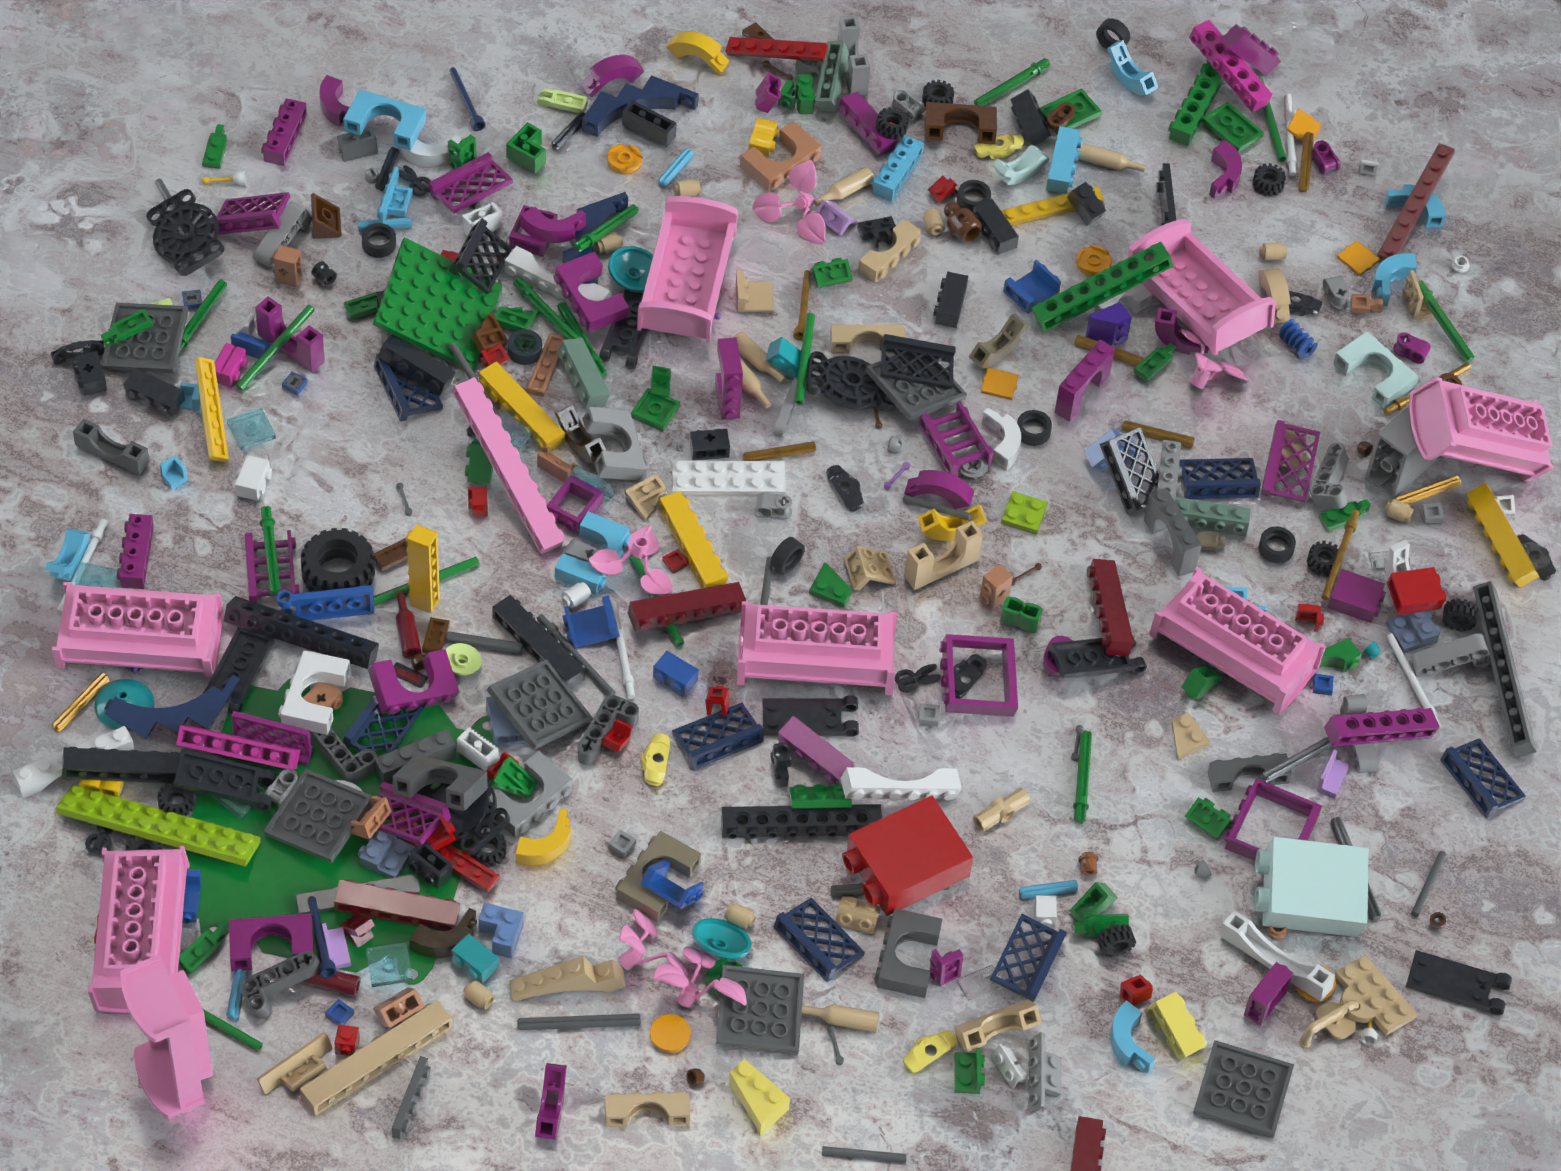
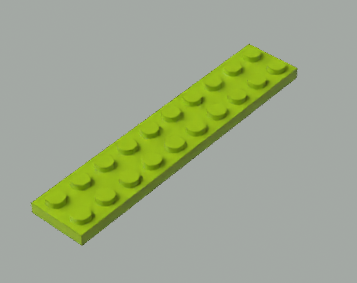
M71 785L56 806V814L177 848L184 846L185 850L245 867L258 848L261 837L250 833L233 830L232 828L215 825L192 817L177 815L174 812H164L156 807L104 794L99 791L83 789V787Z

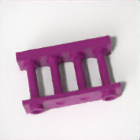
M961 401L957 402L956 412L935 419L930 418L927 412L921 415L919 427L947 473L958 476L960 465L981 458L986 460L988 466L992 464L993 449L987 445L969 416L967 407H964ZM959 419L962 423V426L944 432L938 431L936 428L938 425ZM967 432L970 436V439L952 445L946 444L944 441L946 438ZM973 445L979 451L960 458L954 457L952 454L954 451Z
M287 530L288 540L275 541V548L288 547L289 555L277 556V564H290V571L278 572L279 580L291 579V587H282L280 591L287 590L292 594H299V584L295 585L292 550L296 549V539L291 537V530ZM244 533L249 600L257 603V599H261V597L277 595H271L270 588H256V583L268 580V573L255 572V568L259 567V565H267L266 557L258 558V556H254V552L265 549L264 542L253 540L252 533Z

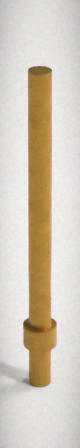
M1467 362L1449 373L1458 376L1471 369V365ZM1410 394L1404 398H1398L1393 404L1384 408V414L1389 415L1396 410L1400 411L1405 408L1409 403Z
M1358 510L1352 511L1351 517L1344 527L1345 533L1321 596L1323 600H1328L1352 533L1356 531L1357 519L1360 514Z

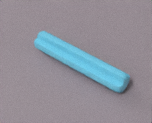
M685 148L658 179V184L666 187L693 156V151Z
M411 218L386 219L384 224L389 225L393 229L411 228ZM380 220L359 221V232H363L371 224L380 223Z
M1076 880L1020 887L1019 895L1021 899L1034 898L1036 895L1048 896L1077 892L1078 883Z
M242 969L234 971L226 1014L227 1018L231 1020L239 1017L243 995L241 985L246 979L247 970L242 971Z

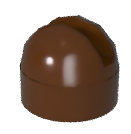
M1362 441L1357 445V451L1363 457L1369 456L1373 450V445L1367 441Z
M418 653L412 657L411 664L414 670L420 671L425 668L422 661L425 657L424 655Z
M1441 912L1433 913L1430 916V925L1436 930L1444 928L1446 925L1445 915ZM1436 918H1438L1440 925H1437Z
M694 1068L687 1071L686 1078L691 1086H695L704 1081L705 1075L701 1069Z

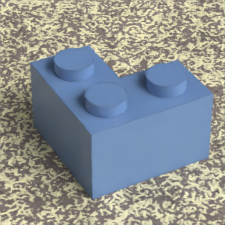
M1111 429L1084 450L1092 468L1101 472L1109 469L1099 444L1118 437L1123 433ZM1131 438L1130 442L1136 444L1134 439ZM1120 440L1116 441L1119 450L1123 451L1125 443ZM1129 446L1127 454L1134 457L1136 449ZM1125 457L1124 463L1126 466H1129L1132 461Z
M484 902L478 919V931L494 935L492 953L512 959L524 925L523 912Z

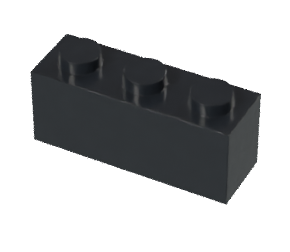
M1029 89L1010 99L1013 105L1011 110L1018 117L1016 122L1020 129H1023L1021 134L1026 142L1029 141L1035 146L1051 136L1036 97Z
M633 100L623 110L622 125L666 148L676 138L677 123Z
M991 199L975 205L973 214L981 222V233L984 237L986 236L991 248L995 249L998 255L1017 248L1019 236L994 200Z
M947 271L946 278H942L940 289L943 290L938 292L937 297L939 306L935 305L933 316H936L935 324L957 328L967 289L968 275Z
M136 367L123 384L126 395L129 398L138 399L148 407L153 406L165 415L169 414L174 417L181 404L185 401L182 389Z

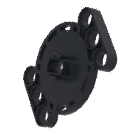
M184 189L151 208L146 214L150 224L156 226L153 233V245L156 252L165 261L173 263L175 270L180 276L191 274L218 258L224 252V246L218 240L219 222L216 215L205 205L195 203L196 197L189 189ZM191 195L188 201H183L185 196ZM174 204V209L168 211L167 208L170 205ZM154 214H160L156 220H151ZM210 215L213 216L214 221L209 218ZM186 229L187 232H188V234L185 235V233L183 232V230ZM219 245L216 251H211L213 246ZM203 254V258L201 260H195V258L198 255ZM182 264H188L186 269L179 270Z
M815 351L811 353L806 382V390L811 395L817 396L823 393L833 403L852 410H867L878 405L884 411H892L895 406L866 373V367L871 365L870 363L851 356H836L827 359L822 352ZM817 358L821 360V362H816L813 359ZM816 371L820 373V375H815L812 372ZM812 384L818 385L819 388H814V387H812L811 385H812ZM883 400H887L891 402V404H886L883 402Z
M488 781V789L465 811L448 807L451 815L449 821L452 822L456 830L453 832L456 838L453 842L461 841V847L467 855L476 854L510 823V816L506 809L497 808V797ZM441 783L437 789H431L432 784L421 788L417 794L446 803V789L451 784ZM491 793L493 796V802H491L490 800ZM498 815H505V818L502 821H495ZM431 818L430 821H428V820L426 819V820H425V824H426V823H429V822H433L435 819H434V818ZM490 828V832L488 834H480L482 829ZM469 841H475L474 847L466 848L465 846Z

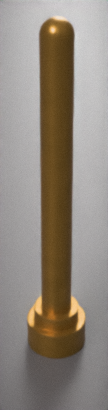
M809 270L804 272L799 322L793 334L794 339L797 341H803L811 272Z

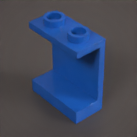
M1035 260L1033 270L1016 282L1011 277L1006 279L1003 292L1029 314L1032 312V307L1059 293L1061 281L1045 265Z
M609 595L601 597L603 606L570 614L568 606L564 607L566 614L562 615L565 627L569 626V631H566L569 642H573L575 649L620 637Z
M665 859L648 867L641 885L680 909L691 905L695 901H699L704 892L702 888L705 883L700 882L685 890L665 878L671 865Z
M187 869L182 919V923L185 924L197 922L202 881L200 870Z

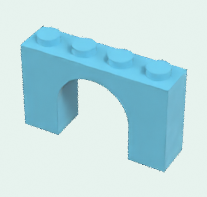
M359 90L343 119L344 131L361 136L367 123L372 118L380 115L391 116L400 122L394 132V146L411 150L426 122V109Z
M589 511L580 524V537L598 543L604 549L616 551L621 558L624 546L627 547L631 539L629 527ZM564 553L555 566V579L570 585L584 582L589 587L591 593L595 595L606 584V577L608 575L596 571L589 562L576 559Z

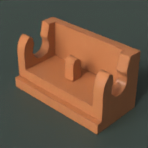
M547 446L544 453L540 451L537 454V467L564 483L570 475L576 476L579 473L576 463L573 462L571 466L551 454L550 448Z
M371 796L370 800L376 803L371 804V808L360 821L352 820L350 822L351 826H355V828L351 829V834L370 839L391 813L386 797Z

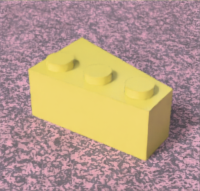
M1177 991L1156 1001L1144 1010L1147 1015L1151 1014L1157 1023L1154 1026L1157 1030L1162 1029L1166 1034L1167 1039L1165 1041L1179 1061L1206 1047L1203 1034L1197 1030L1193 1016L1186 1010L1185 1001L1178 995Z
M745 1059L730 1071L729 1084L741 1105L743 1104L749 1119L756 1126L759 1136H761L789 1110L790 1098Z

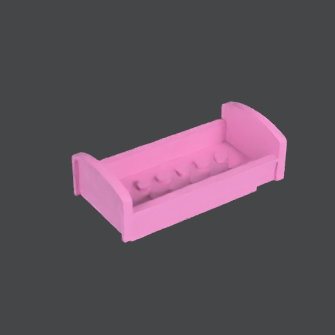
M689 196L667 197L665 213L642 302H640L638 308L637 330L641 331L644 328L702 338L710 343L712 322L732 240L737 232L738 209L704 198Z
M1187 219L1176 220L1162 225L1130 245L1128 258L1135 253L1149 248L1153 244L1160 241L1163 243L1171 256L1174 267L1150 278L1142 284L1168 309L1177 310V317L1211 349V353L1214 356L1218 355L1219 351L1268 326L1270 328L1274 327L1276 302L1271 297L1261 298L1203 245L1191 233V223Z
M1435 377L1411 391L1409 400L1411 427L1417 447L1424 459L1431 461L1439 456L1516 472L1521 480L1525 482H1530L1554 469L1548 454V449L1552 447L1544 409L1543 406H1540L1539 401L1533 400L1529 402L1442 381V378Z
M1196 567L1192 578L1161 613L1156 611L1149 635L1155 639L1162 634L1273 702L1272 712L1277 715L1282 714L1306 687L1314 673L1317 672L1326 646L1320 642L1318 644L1209 578L1202 573L1201 569Z
M72 582L63 583L65 600L57 646L52 647L56 668H64L67 662L202 672L205 675V679H211L216 670L222 631L223 606L221 593L201 595L72 585Z
M742 601L737 685H744L745 677L879 686L885 687V695H893L895 679L893 655L897 612L889 611V614L770 606L750 604V602Z
M184 846L173 850L107 851V848H102L104 866L92 985L88 986V994L96 1012L131 1015L126 1006L121 987L120 972L124 968L160 954L168 974L172 975L178 972L186 872L190 866Z
M160 954L122 969L120 979L126 1006L136 1025L148 1038L147 1043L134 1049L137 1075L147 1098L155 1109L167 1119L205 1104L201 1080L213 1076L204 1010L184 970L169 975Z

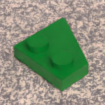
M499 307L494 316L501 327L513 331L529 330L539 315V311L535 307L534 311H523V307Z
M824 562L809 589V594L844 608L852 594V589Z
M510 756L504 760L490 782V785L525 799L532 794L538 784Z

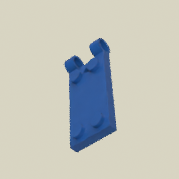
M372 585L302 592L299 594H292L290 591L283 590L277 594V603L281 608L280 611L310 621L375 614ZM282 598H289L288 601H281ZM295 606L296 611H293V609L290 607Z

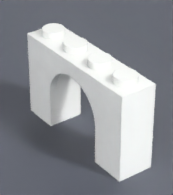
M304 650L302 657L297 659L296 673H292L291 687L285 692V703L280 706L278 716L281 717V723L328 735L333 721V709L309 703L302 698L301 694L306 687L318 682L345 687L350 674V661Z

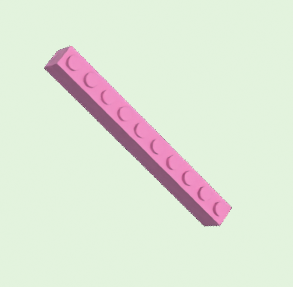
M474 377L456 385L452 393L540 554L544 555L561 547L565 538L564 533L556 526L553 513L548 511L544 497L539 495L536 482L533 479L531 480L528 475L529 471L526 464L521 462L518 449L511 444L510 435L506 430L504 431L499 415H495L491 400L486 398L483 393L484 388L482 384L477 382Z

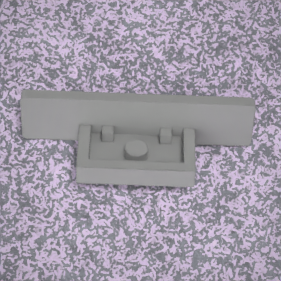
M1163 440L1157 491L1167 488L1175 501L1176 493H1179L1181 482H1177L1178 478H1181L1182 467H1179L1181 442Z
M1042 1032L1032 1037L1028 1044L1029 1113L1032 1114L1044 1108L1045 1093L1054 1097L1061 1095V1057L1045 1051V1034Z

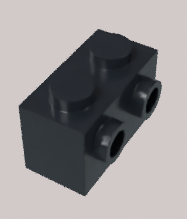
M1087 182L1073 189L1067 196L1087 226L1106 212L1104 203L1097 198L1093 187L1088 185Z
M426 842L422 845L418 844L409 853L408 867L413 873L421 876L428 885H432L438 890L451 879L453 864Z

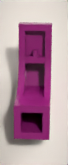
M624 54L614 55L593 65L589 69L591 74L581 82V85L587 94L593 97L608 82L624 78L633 83L645 71L634 57Z
M326 75L320 85L321 110L331 123L340 127L350 107L338 101L343 93L342 80Z
M1224 140L1213 149L1211 161L1224 172V174L1211 183L1209 195L1214 199L1218 195L1224 194L1226 190L1232 193L1238 186L1242 171V159L1238 151Z
M535 206L520 214V226L527 234L537 240L547 243H563L575 239V231H579L586 226V214L581 210L565 219L554 220L545 217Z
M1159 308L1155 320V331L1159 339L1166 346L1169 343L1176 346L1174 351L1190 355V351L1201 352L1199 344L1192 342L1182 332H1179L1180 329L1184 328L1177 322V310ZM1205 345L1204 353L1208 354L1209 347Z
M921 470L918 477L908 479L904 494L911 497L924 494L937 495L947 500L954 509H959L971 505L974 490L965 481L950 473L938 470Z
M546 1063L535 1137L556 1140L564 1101L566 1065Z

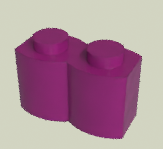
M770 73L765 76L755 90L757 96L755 105L759 111L769 113L781 97L779 90L781 81Z

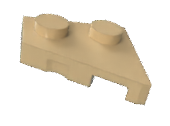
M655 474L625 490L624 494L645 522L659 503L660 497H663L667 488L659 476Z
M1189 712L1172 720L1171 726L1174 733L1173 739L1174 745H1176L1177 760L1210 744V740Z

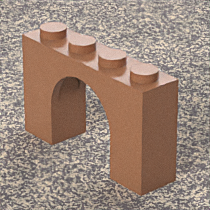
M794 121L780 129L779 141L794 154L791 159L783 162L772 161L755 147L741 154L740 167L768 192L789 179V173L794 166L809 160L816 162L821 157L822 145Z

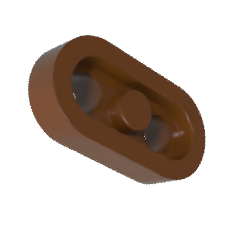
M1070 103L1060 104L1048 116V128L1058 131L1060 126L1065 127L1073 119L1075 107Z

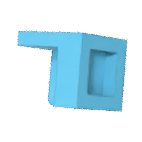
M181 382L180 389L183 390L185 401L181 404L180 408L200 411L201 401L198 384Z
M176 455L160 464L161 478L171 490L188 481L186 467Z

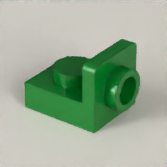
M788 79L780 90L781 97L778 100V105L793 111L796 97H794V81Z

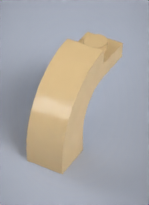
M1278 268L1258 270L1260 288H1264L1267 296L1276 302L1274 324L1286 323L1290 320L1289 304L1291 303L1288 285L1283 272Z

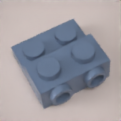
M1430 611L1399 615L1386 621L1388 629L1396 638L1403 653L1435 644L1440 635V627L1437 623L1433 624Z
M377 830L368 839L369 843L367 846L363 845L359 850L360 866L388 878L399 877L408 862L410 851L415 846L398 839L397 836Z

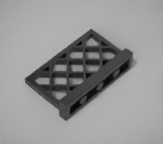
M481 218L471 228L449 271L454 275L459 272L487 295L490 293L512 247L486 227L488 222ZM484 234L489 237L490 241H486ZM478 246H483L485 252H480ZM488 246H492L494 252H490ZM498 246L503 248L505 252H500ZM473 257H477L479 263H475ZM483 257H487L489 263H484ZM492 257H497L499 264L494 263ZM466 268H471L473 274L469 273ZM477 268H481L483 274H479ZM487 268H491L493 275H489ZM481 279L486 280L487 286L482 283Z
M884 334L880 343V377L952 389L955 346ZM886 351L893 352L896 356L891 359L886 354ZM903 355L912 356L914 359L908 362ZM921 358L929 359L931 363L926 365ZM900 359L905 365L899 368L894 361ZM939 361L948 362L949 366L944 369ZM917 362L922 369L917 371L912 364ZM890 364L895 371L887 372L885 367ZM935 365L940 372L934 374L930 367ZM908 368L913 375H906L903 370ZM926 371L931 378H923L921 373ZM944 374L948 382H943L938 377Z
M1141 427L1099 444L1126 514L1146 507L1149 493L1152 492L1153 486L1158 488L1159 473ZM1135 433L1139 439L1137 445L1130 442L1132 435ZM1120 440L1125 443L1123 451L1119 450L1116 441ZM1129 446L1136 449L1134 457L1127 454ZM1140 451L1146 457L1144 462L1137 459ZM1125 457L1132 461L1130 469L1125 466ZM1136 463L1143 466L1141 474L1134 471ZM1146 469L1152 473L1151 480L1144 477ZM1132 475L1139 478L1137 486L1133 485L1131 481ZM1143 481L1149 483L1147 492L1141 489ZM1139 492L1146 496L1142 504H1140L1138 499Z

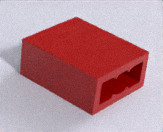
M1435 567L1390 574L1387 585L1397 615L1442 608L1446 601V593L1441 588L1440 575L1436 573Z

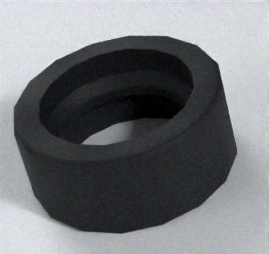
M1114 18L1106 19L1096 31V37L1105 49L1118 42V40L1109 35L1107 30L1114 32L1119 40H1124L1125 45L1131 39L1130 32L1125 24Z
M968 180L962 183L958 189L957 204L960 208H968L973 212L975 205L991 200V190L982 181ZM969 192H977L984 196V199L975 202L966 199L964 195Z
M374 223L366 227L362 232V248L364 252L375 258H383L393 253L396 248V233L394 229L384 223ZM377 235L390 239L384 245H373L368 242L370 238Z
M1028 410L1019 416L1017 424L1020 428L1021 441L1023 443L1038 446L1048 441L1051 435L1052 422L1046 413L1040 410ZM1029 422H1036L1041 424L1045 431L1037 434L1030 433L1023 428V425Z
M1279 526L1270 527L1261 534L1258 547L1259 552L1269 562L1284 563L1293 556L1296 545L1295 536L1286 528ZM1275 538L1280 539L1288 545V549L1275 551L1269 548L1266 541Z
M794 537L786 538L775 549L770 560L771 566L782 574L789 573L801 561L805 552V546Z

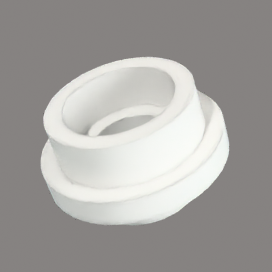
M1459 255L1452 260L1451 266L1457 272H1466L1470 264L1465 256Z

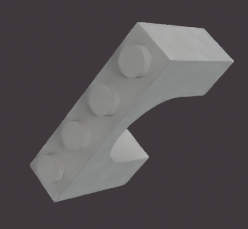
M857 15L839 17L837 41H844L849 51L845 71L849 94L858 91L861 96L868 95L870 64L867 54L859 55L860 26Z
M589 407L582 418L586 433L608 435L617 440L624 450L621 453L601 451L594 462L598 477L639 481L646 472V463L642 456V449L638 442V434L635 431L634 420L631 417L630 410Z
M539 750L524 762V770L538 782V785L543 790L542 795L537 800L530 803H518L510 799L500 789L493 788L497 797V808L506 809L510 816V823L505 829L515 838L520 833H525L533 822L539 821L546 811L553 809L560 799L567 797L572 791V778ZM492 793L490 795L491 802H493ZM498 815L495 821H502L505 818V815Z

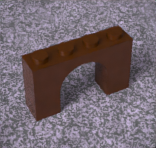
M936 102L926 103L925 140L943 141L945 126L952 123H964L977 130L978 143H996L997 107Z

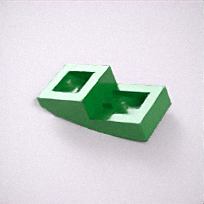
M652 366L650 394L669 397L670 368Z

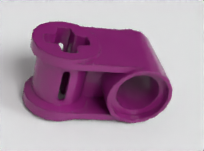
M1323 140L1317 141L1314 144L1312 160L1318 167L1319 172L1325 175L1328 171L1340 170V160L1329 144Z
M1406 332L1399 333L1397 342L1393 347L1395 354L1417 364L1425 361L1431 349L1427 341Z

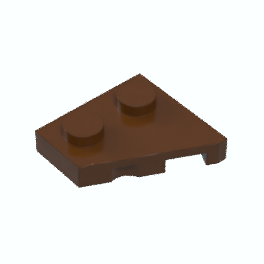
M493 312L484 319L472 335V339L480 353L482 350L488 351L500 343L503 347L508 344V339Z

